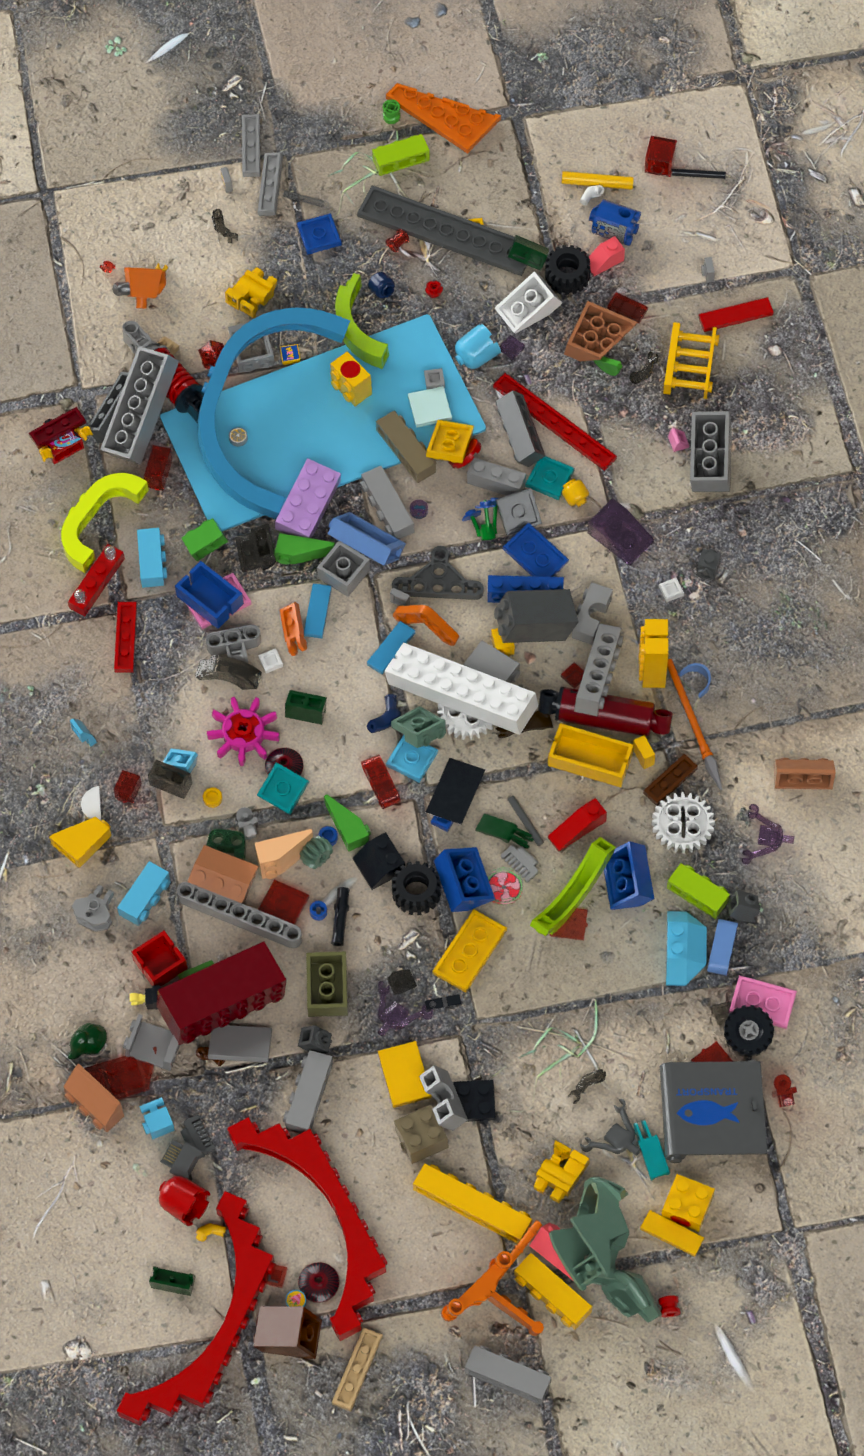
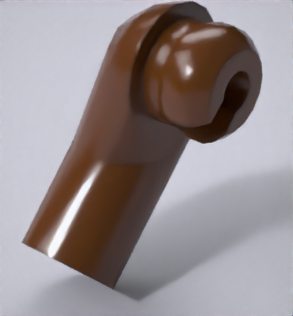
M198 1047L196 1049V1056L200 1060H213L218 1066L223 1065L225 1060L208 1059L209 1047Z

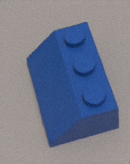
M629 841L617 847L604 869L610 909L639 907L654 900L645 845Z
M477 847L444 849L434 860L451 912L469 911L495 899Z

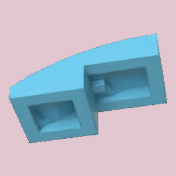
M78 719L70 720L72 730L82 743L86 741L90 747L97 743L82 721Z

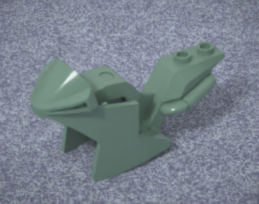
M593 1176L584 1183L577 1216L570 1219L573 1228L553 1230L549 1233L553 1248L566 1271L581 1291H584L589 1284L601 1285L606 1298L624 1316L629 1318L638 1313L649 1323L662 1314L644 1278L637 1273L616 1270L615 1267L618 1252L625 1248L629 1236V1229L619 1207V1201L626 1197L628 1192L625 1188L614 1182Z

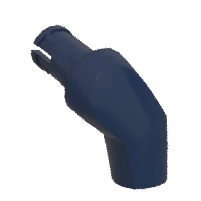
M388 694L384 697L386 711L380 717L368 722L367 729L370 733L380 732L391 727V721L401 716V711L397 707L396 695Z

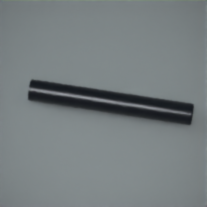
M672 169V176L725 179L726 172Z

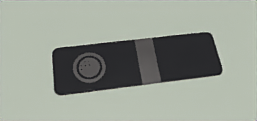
M459 994L425 1001L426 1010L461 1004Z

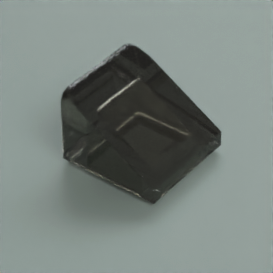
M410 969L394 971L387 979L394 995L417 987Z

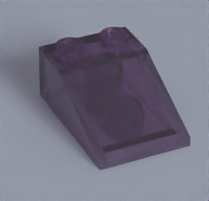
M613 498L588 522L587 533L629 566L654 542L653 537L635 517Z

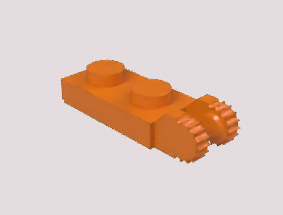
M294 602L280 609L285 642H287L288 652L292 656L297 655L298 648L302 652L307 649L299 604Z

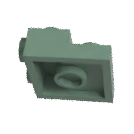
M420 706L391 721V727L404 734L405 742L416 748L426 747L431 741L437 738L442 739L446 734V721Z

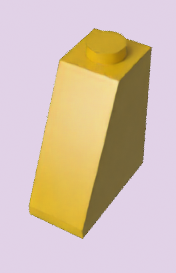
M93 817L54 833L49 838L53 847L80 868L111 837V827L105 820L102 819L100 821L97 817Z

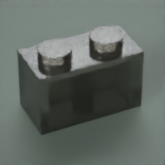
M155 760L148 774L150 786L185 799L192 785L191 773L159 760Z

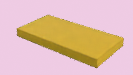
M473 909L433 969L432 974L466 993L506 933L507 927Z

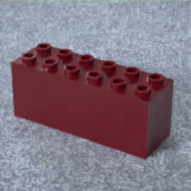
M265 941L159 989L157 1008L179 1045L183 1043L189 1044L198 1036H206L213 1029L223 1028L230 1024L231 1021L237 1018L242 1019L254 1010H262L271 1002H279L285 995L287 979Z

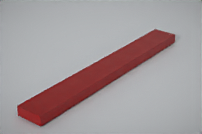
M504 373L493 384V388L504 396L512 390L522 394L530 415L602 470L605 471L617 459L614 453L507 373Z

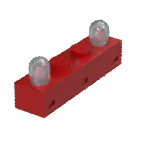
M109 544L106 545L68 600L69 609L84 617L87 615L125 560L123 551Z

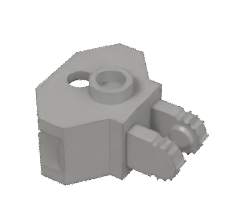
M101 885L96 887L93 894H89L85 898L76 899L72 905L78 923L95 932L108 930L112 924L108 905L113 898L114 891L109 890L104 899L99 898L103 892V886Z

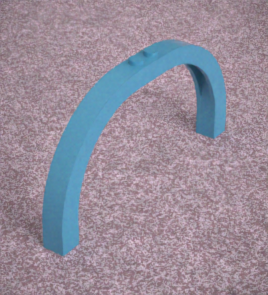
M285 308L265 313L252 319L236 331L222 349L215 367H210L207 376L211 378L209 383H204L201 391L205 394L198 416L199 446L205 464L219 486L245 507L277 519L286 497L260 488L247 481L230 465L219 446L215 431V411L232 364L239 354L251 343L275 332L306 331L342 343L350 320L311 308Z

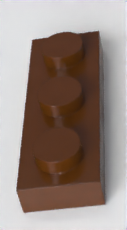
M683 754L644 789L643 794L658 806L661 800L663 801L666 796H669L698 770V766Z

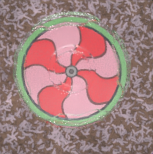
M500 867L494 869L487 876L495 897L492 901L493 903L506 906L519 900L523 893V880L519 873L511 868Z

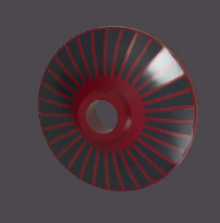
M290 748L274 750L269 754L265 762L267 775H269L276 762L298 775H301L303 771L302 757L298 752ZM287 761V764L282 765L281 762Z
M312 1263L306 1266L300 1273L298 1279L299 1290L311 1302H326L338 1291V1274L332 1266L326 1263ZM317 1277L322 1278V1282L316 1283L315 1279Z

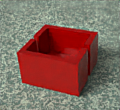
M164 930L131 951L133 961L141 972L145 974L146 979L152 986H162L188 969L186 959L178 948L174 946L173 941Z

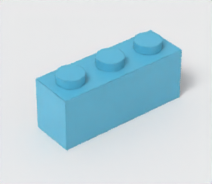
M159 528L137 530L142 588L165 586L164 579L168 577L167 567H163V562H166V553L162 551V546L165 545L164 534H160Z
M149 861L117 907L119 916L137 926L142 921H146L150 913L149 910L152 906L157 905L160 900V894L163 890H167L171 883L169 872Z

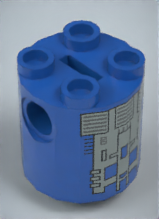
M604 199L599 205L593 207L590 213L589 221L593 222L592 233L607 239L616 236L621 244L630 246L633 240L632 235H636L639 229L637 222L641 217V212Z

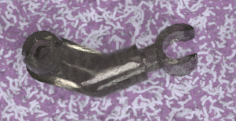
M220 209L213 210L212 221L215 231L224 237H228L229 244L232 243V239L238 241V234L231 233L225 227L222 211Z
M650 351L647 355L648 362L645 363L644 368L630 374L629 378L633 384H639L651 376L654 368L653 364L659 361L658 354H656L654 359H651L653 352Z
M598 1069L585 1074L576 1085V1089L569 1093L568 1098L571 1095H575L577 1100L573 1104L578 1103L580 1094L584 1093L588 1086L605 1080L606 1072H603V1069Z

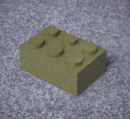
M346 951L306 953L308 1017L348 1016Z

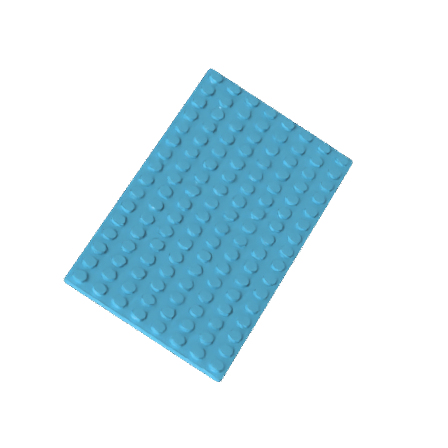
M428 314L369 336L374 340L388 344L389 357L383 369L364 362L353 354L346 345L221 391L215 411L216 436L227 461L247 481L260 488L286 497L284 503L307 458L341 473V481L338 487L361 479V474L376 467L382 466L383 470L400 464V460L376 431V421L394 410L398 416L401 415L404 418L405 425L415 432L416 439L419 442H423L427 451L436 424L416 428L408 399V393L427 390L424 377L425 370L441 368L443 370L444 390L452 415V420L449 422L473 425L474 431L472 436L484 432L486 425L431 316ZM347 351L371 375L372 395L357 406L347 402L343 394L339 390H335L331 384L330 363ZM175 408L160 415L163 426L207 520L213 518L219 524L221 530L225 531L264 516L237 502L213 478L200 450L198 423L188 412L180 413ZM237 427L245 429L248 436L246 444L240 447L232 445L229 440L230 431Z

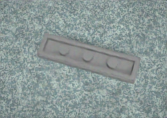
M260 114L242 115L243 177H261Z
M282 152L264 154L257 212L259 216H271L277 213L283 162Z

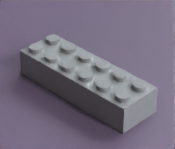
M138 346L103 440L101 451L113 457L141 465L178 366V360L168 354Z

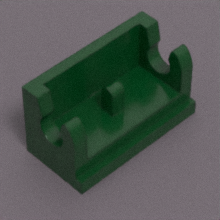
M515 235L508 257L541 271L549 249Z
M289 690L285 703V718L322 725L323 715L326 713L327 697Z
M153 1266V1276H150L149 1283L153 1289L191 1296L196 1276L191 1273L185 1274Z

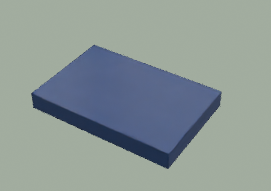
M527 523L502 548L531 576L553 577L569 562V559L530 523Z

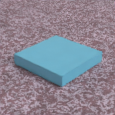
M403 735L386 762V766L420 783L438 754V749L430 745L416 748L405 742V736Z

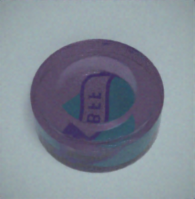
M423 500L413 501L410 504L411 516L416 519L426 517L428 514L427 503Z

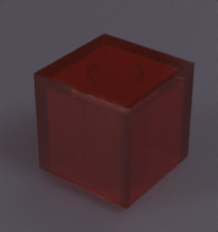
M656 136L650 137L645 157V173L671 177L676 157L677 140Z

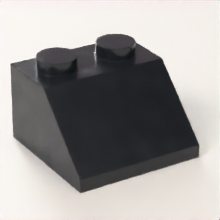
M386 832L368 841L353 857V861L371 890L392 880L395 877L396 870L400 871V867L402 865L405 866L404 860Z

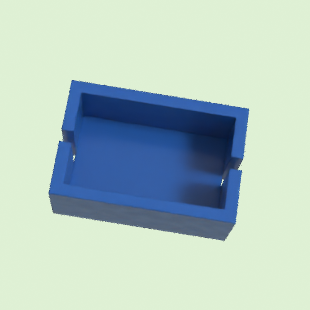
M202 561L189 571L190 579L188 575H185L175 585L177 597L217 629L230 618L229 613L233 615L244 604L242 593Z

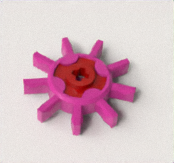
M231 697V707L234 712L228 716L213 710L212 717L223 725L222 729L207 731L208 740L224 738L225 744L218 749L217 757L221 759L229 750L233 749L239 752V765L244 766L246 761L245 753L255 750L265 760L267 753L260 744L264 739L279 741L280 739L279 733L267 731L264 728L265 725L277 719L276 712L274 711L260 717L256 713L260 706V700L257 697L253 700L249 710L239 709V704L235 697Z

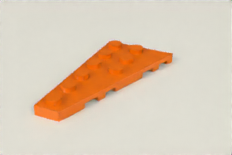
M399 83L386 94L387 100H396L402 110L467 154L501 120V115L499 114L492 115L486 113V110H476L470 108L469 105L444 97L440 99L434 97V94H424L418 92L415 88Z

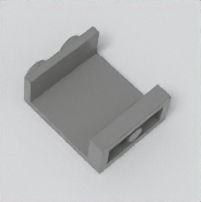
M139 1014L137 1020L132 1021L130 1026L131 1036L130 1038L126 1037L123 1048L126 1049L125 1057L171 1071L180 1047L177 1039L170 1030L142 1022L143 1015Z

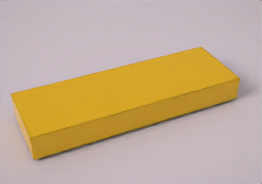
M649 1210L640 1227V1230L694 1257L704 1241V1237Z

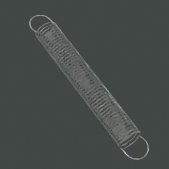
M285 190L284 192L286 193H283V195L290 194V191ZM292 192L291 195L284 196V197L289 198V197H291V196L298 195V196H295V197H293V198H290V199L295 200V198L302 197V196H301V194H298V193L295 194V193ZM303 195V196H304L303 198L296 199V200L300 201V200H303V199H305V198H309V199H307V200L301 201V202H305V203H306L307 201L314 200V199H312V197H309V196L306 197L305 195ZM315 198L314 201L308 203L318 206V204H322L324 201Z

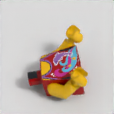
M47 419V420L43 423V425L46 424L47 422L51 421L52 419ZM79 427L40 448L39 453L42 456L43 462L46 461L45 459L51 458L52 463L55 465L84 448L82 438L86 441L88 435H94L90 427Z

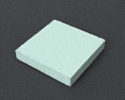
M444 386L408 393L416 428L436 424L437 420H452Z

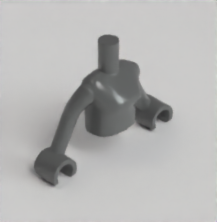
M619 1099L623 1105L622 1107L614 1105L617 1113H620L626 1129L618 1123L614 1124L604 1136V1140L609 1144L593 1142L589 1137H585L589 1144L583 1146L580 1143V1147L584 1152H589L592 1148L604 1149L615 1154H620L628 1149L636 1156L641 1152V1149L632 1143L636 1133L626 1114L627 1106L624 1099Z

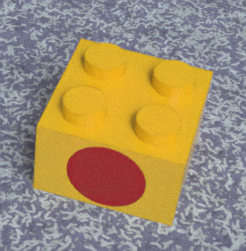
M348 351L330 363L331 384L335 390H339L343 394L347 402L357 406L372 395L371 375Z
M676 1174L661 1216L699 1232L714 1197L715 1188Z

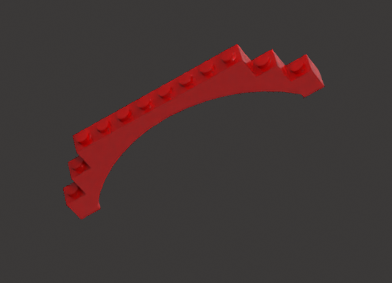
M249 1117L228 1127V1135L237 1151L241 1149L255 1151L287 1163L307 1177L321 1191L333 1208L342 1227L346 1242L347 1275L340 1304L335 1315L330 1318V1324L339 1341L361 1331L362 1317L358 1311H354L374 1302L373 1294L376 1292L369 1281L386 1273L385 1265L388 1263L383 1253L379 1255L376 1249L378 1244L373 1236L369 1237L367 1233L369 1228L365 1220H360L357 1213H359L355 1202H350L347 1197L350 1195L345 1184L341 1186L338 1180L340 1175L337 1169L330 1166L329 1162L331 1159L327 1151H322L319 1146L322 1144L317 1133L313 1135L311 1129L291 1138L286 1127L282 1129L280 1123L260 1132L256 1122L252 1123Z
M224 1191L216 1207L217 1215L223 1218L229 1230L235 1252V1286L227 1315L215 1338L191 1365L171 1379L150 1389L133 1394L125 1392L117 1409V1414L119 1417L139 1426L142 1425L143 1421L146 1422L151 1413L149 1408L173 1417L174 1413H178L183 1401L181 1399L201 1408H205L206 1403L210 1404L214 1396L212 1391L215 1385H219L222 1380L223 1373L221 1372L224 1366L227 1367L231 1361V1351L233 1347L237 1348L241 1340L239 1335L242 1329L245 1330L250 1321L248 1316L251 1311H255L259 1300L257 1297L260 1292H264L267 1286L266 1279L275 1270L274 1255L255 1248V1246L259 1247L263 1238L260 1228L242 1220L246 1219L249 1212L247 1200Z

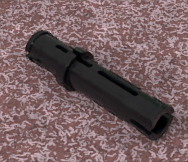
M346 887L337 888L331 941L333 946L344 945L350 889Z

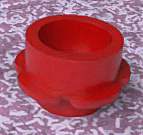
M438 281L428 282L425 288L428 296L431 298L440 296L443 291L441 283Z

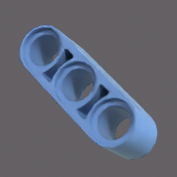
M718 919L707 972L727 976L738 926L737 922Z

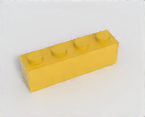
M532 1253L514 1270L515 1281L522 1287L526 1286L536 1300L539 1301L541 1299L546 1304L545 1307L549 1312L558 1314L561 1317V1322L566 1327H572L576 1330L592 1313V1306Z

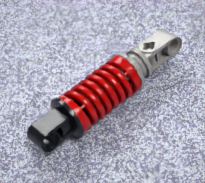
M127 321L123 324V341L134 354H136L138 346L168 354L175 358L170 354V350L165 345L159 346L156 341H153L137 322ZM178 363L166 397L174 404L178 412H188L198 423L199 410L205 394L201 392L203 386L191 376L181 363Z

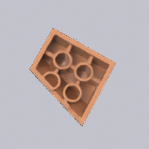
M587 301L566 345L564 355L580 362L601 360L638 322Z

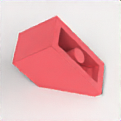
M616 236L599 244L589 256L590 272L593 276L624 261L625 248Z

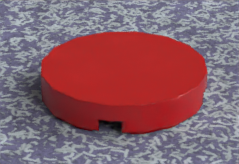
M475 438L471 439L463 463L449 461L452 468H462L470 463L474 458L475 452L477 454L480 452L481 443Z

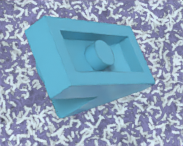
M171 748L161 764L165 768L178 770L187 779L197 764L198 754L192 751Z

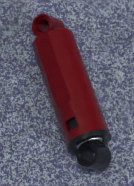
M560 687L559 693L552 689L540 691L538 711L548 715L555 714V721L640 736L645 735L646 737L650 735L651 730L661 735L670 733L673 713L665 709L655 710V704L652 702L607 695V697L603 696L605 698L603 709H599L598 715L593 716L574 712L578 689Z

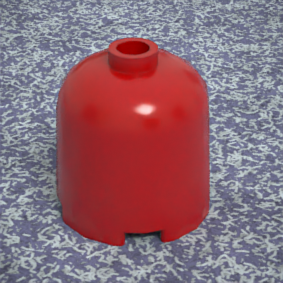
M174 1176L168 1181H164L159 1188L160 1206L186 1226H192V1221L195 1218L200 1219L209 1205L206 1199L207 1196H210V1192L183 1176Z

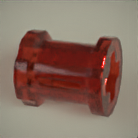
M398 229L392 238L386 240V244L391 251L398 252L400 246L409 242V236L402 229Z

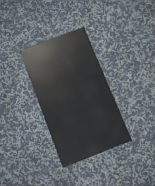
M449 758L425 813L462 825L485 769Z

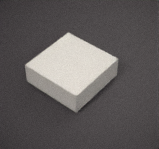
M677 578L659 584L666 602L684 596Z
M276 648L258 655L265 673L283 667Z

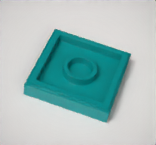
M545 456L537 461L525 483V487L532 488V490L559 500L564 489L563 485L570 481L575 468Z
M276 762L257 796L291 815L310 781Z

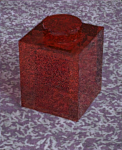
M122 770L113 789L115 798L123 803H134L142 785L140 776Z

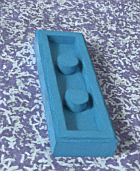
M312 585L304 636L323 639L332 590L331 586Z
M399 621L367 661V666L383 675L391 660L396 658L395 654L403 642L407 644L415 635V630Z

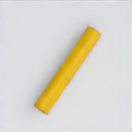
M562 172V184L601 185L606 188L633 190L634 177Z

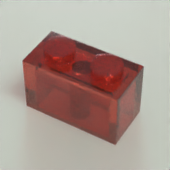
M153 445L144 473V480L148 482V488L164 490L173 460L171 448Z

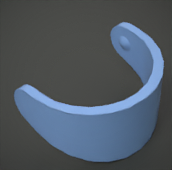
M700 663L687 665L679 672L678 675L680 677L688 672H699L707 679V686L698 694V697L701 698L710 688V671L705 665Z

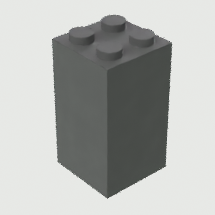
M570 589L507 591L494 610V617L497 619L499 626L498 633L503 643L566 641L578 624Z

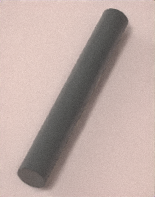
M515 796L509 797V803L529 834L532 835L537 846L544 843L543 839Z

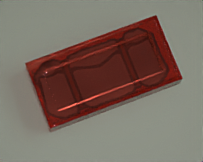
M617 292L607 306V309L639 324L648 311L647 306Z

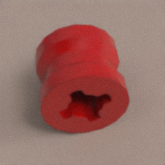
M670 1295L658 1299V1303L661 1306V1317L669 1318L681 1314L680 1308L677 1305L679 1302L678 1296Z

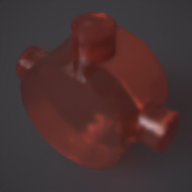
M104 261L103 265H100V269L106 273H111L112 269H115V265L110 261Z

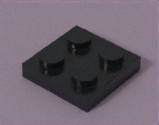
M493 1080L453 1082L468 1119L466 1122L496 1120Z

